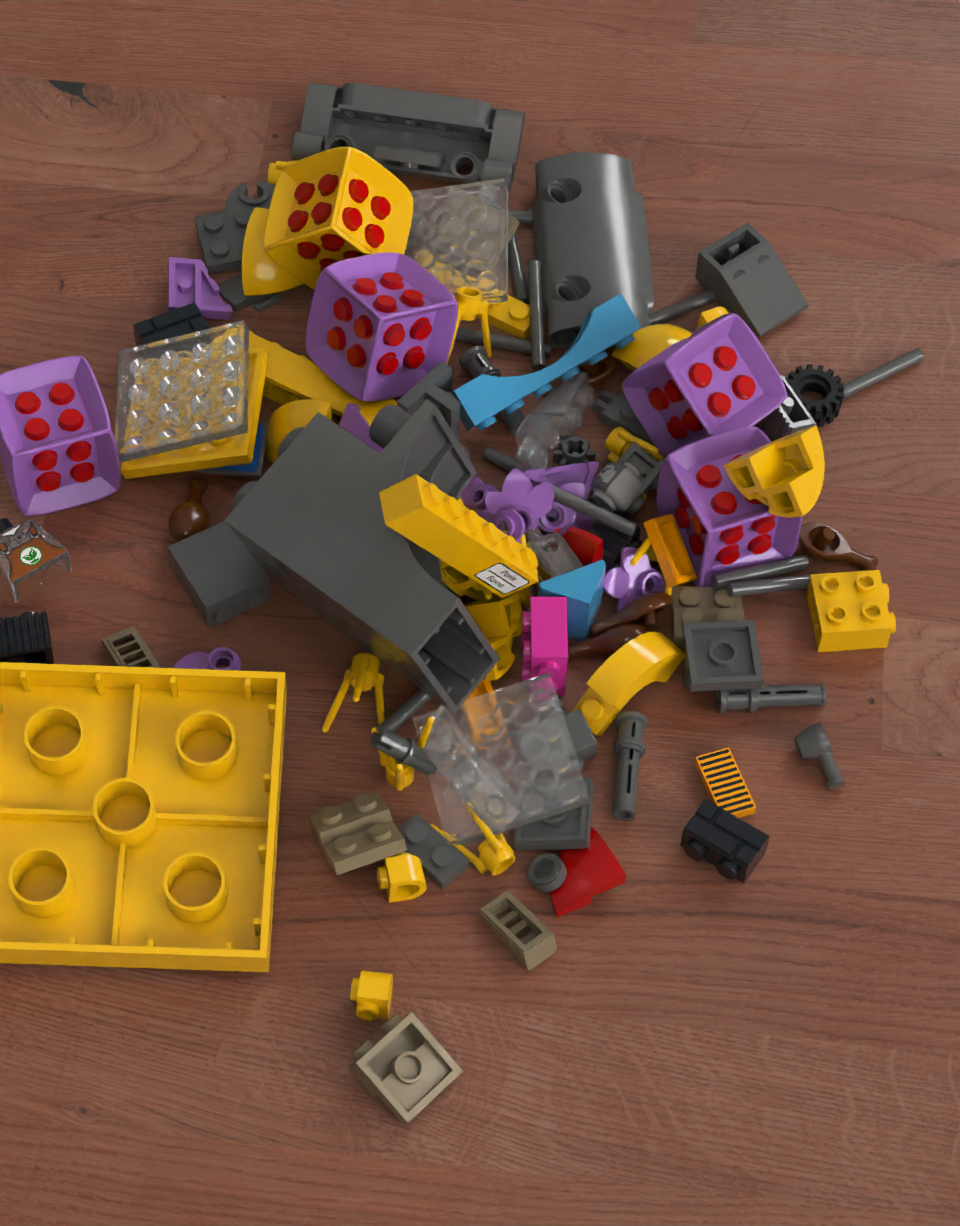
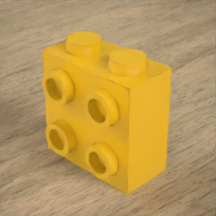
M880 570L810 574L806 597L817 652L887 648L891 633L896 631V619L894 613L888 610L889 587L887 583H882Z

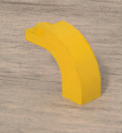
M647 632L635 637L612 654L586 683L589 686L588 690L572 711L580 709L591 731L595 735L602 736L616 715L640 689L655 681L666 683L685 658V653L660 632Z

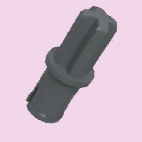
M384 726L376 728L377 732L381 733V735L373 732L370 746L395 758L396 764H407L426 775L437 772L440 764L439 757L416 745L413 738L408 737L405 739Z

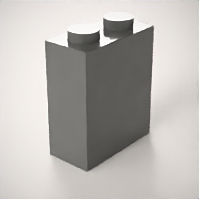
M225 521L167 546L170 568L207 627L217 623H224L234 615L249 608H257L265 601L271 599L268 576Z

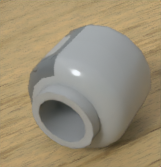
M609 462L591 484L593 492L591 497L599 507L611 512H623L642 491V484L639 480L640 472L628 462L623 464Z

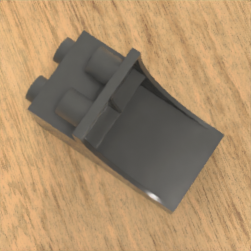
M427 399L412 416L394 404L384 407L377 413L371 423L369 437L371 441L383 448L380 453L318 412L305 428H296L286 435L278 449V459L259 481H251L245 484L236 493L231 504V513L224 521L275 584L372 655L376 656L380 661L451 713L455 714L500 658L460 598L443 587L441 559L385 525L379 492L417 474L429 483L435 484L438 489L458 501L462 492L477 472L437 405Z

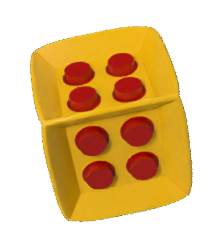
M337 147L308 156L285 168L277 180L264 230V249L275 263L315 290L323 269L335 262L382 252H394L404 255L413 215L412 194L395 175L358 149Z

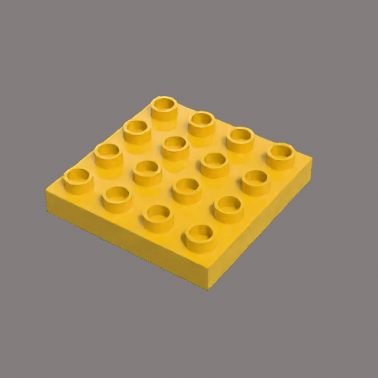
M0 662V963L269 972L287 701L285 672Z

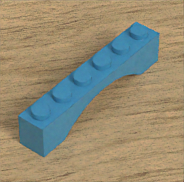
M622 293L585 315L580 331L571 347L554 364L537 372L521 376L497 377L481 374L451 392L460 402V420L466 430L469 431L477 426L479 431H482L497 422L494 415L505 410L508 415L525 405L522 399L533 393L535 398H538L553 389L550 382L559 377L565 382L581 372L578 366L588 361L592 366L607 357L608 354L605 350L613 345H616L619 350L633 342L635 338L632 334L642 327Z

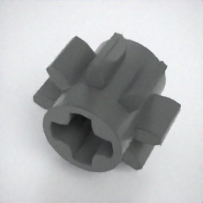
M573 435V437L565 441L559 440L558 450L553 452V463L562 466L595 461L596 452L589 451V440L585 441Z

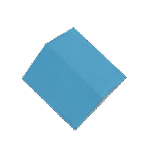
M603 559L538 584V597L567 598L568 638L582 642L586 641L590 634V627L595 622L602 605L606 564Z

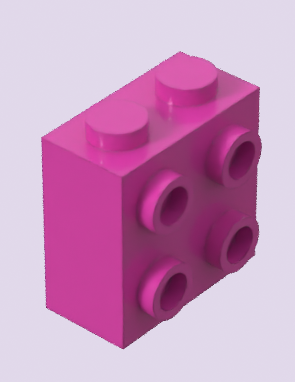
M530 596L529 611H523L521 630L523 660L521 674L522 682H528L529 696L553 698L565 695L568 665L566 597Z

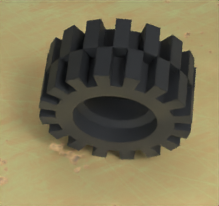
M807 364L806 370H803L802 366L796 367V371H791L786 379L814 421L817 422L818 427H822L825 424V420L830 424L833 422L834 417L837 418L844 395V385L840 384L841 378L838 375L833 377L834 371L830 368L827 372H824V366L818 365L816 370L813 369L812 364ZM814 391L821 394L825 399L813 401L806 399L800 393Z

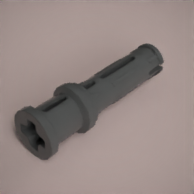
M474 346L468 349L459 359L462 369L468 370L473 379L481 374L501 377L498 367L492 366L487 359V351L483 346ZM520 409L509 415L505 410L499 412L510 433L514 436L522 434L530 426L529 420L526 419Z
M824 683L768 685L756 689L715 690V704L718 714H724L726 710H747L748 713H754L759 710V707L825 706L827 700Z
M635 711L621 712L616 715L615 724L618 727V738L613 744V752L618 757L612 816L621 821H630L636 817L639 759L643 757L646 749L642 741L643 730L647 727L648 719L642 713Z

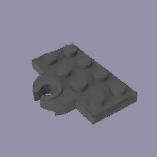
M257 181V193L261 196L257 199L248 198L247 186L245 183L241 184L230 193L226 200V211L195 216V226L208 274L242 268L243 243L249 218L255 207L269 209L275 188L274 184Z

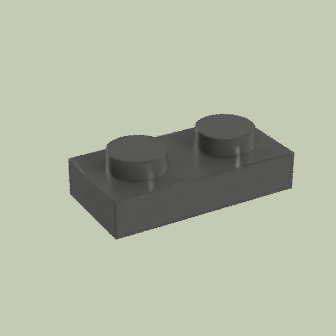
M416 813L398 829L405 839L407 848L405 852L420 858L424 874L441 890L469 867V859L419 814Z

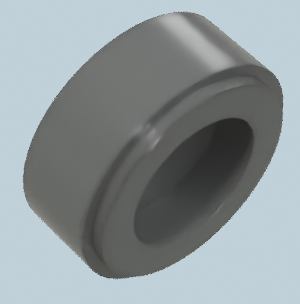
M545 853L531 862L527 875L529 881L538 891L551 892L563 884L567 876V868L557 855Z

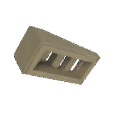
M134 625L101 639L114 666L141 667L146 665L147 667L161 668ZM127 639H132V641L125 643L121 646H114L115 644L123 642ZM131 648H137V650L121 656L119 654ZM139 656L142 657L141 659H139V660H137V661H134V662H132V663H129V664H127V665H126V663H125V662L130 661V660H132V659H134V658H137V657H139Z
M506 890L478 910L479 916L527 970H532L557 951L554 933L509 890ZM509 908L513 910L500 920L496 918ZM521 919L520 922H518L516 925L508 929L509 926H511L513 923ZM529 930L531 931L529 934H527V935H526L525 937H523L522 939H520V940L518 939L519 937H521L522 935H524V934H525L526 932H528Z

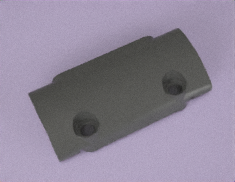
M310 82L307 89L300 132H295L293 139L292 160H301L332 148L352 147L376 160L392 174L453 182L462 188L481 186L510 191L520 152L525 112L495 109L488 102L359 83H345L343 87ZM389 143L445 151V164L438 167L419 164L418 169L400 167V161L374 158L375 147L380 144ZM462 165L473 167V171L468 175H461L457 172L458 168Z
M592 152L558 155L539 161L535 166L537 200L532 205L536 260L541 262L543 316L547 319L550 345L560 349L571 347L580 331L585 315L622 293L641 327L650 326L649 314L654 304V289L644 198L635 189L633 163L627 158Z

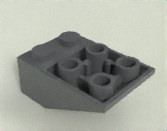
M748 223L699 252L695 278L707 290L712 291L715 297L732 313L737 314L758 337L763 336L808 308V303L770 243Z

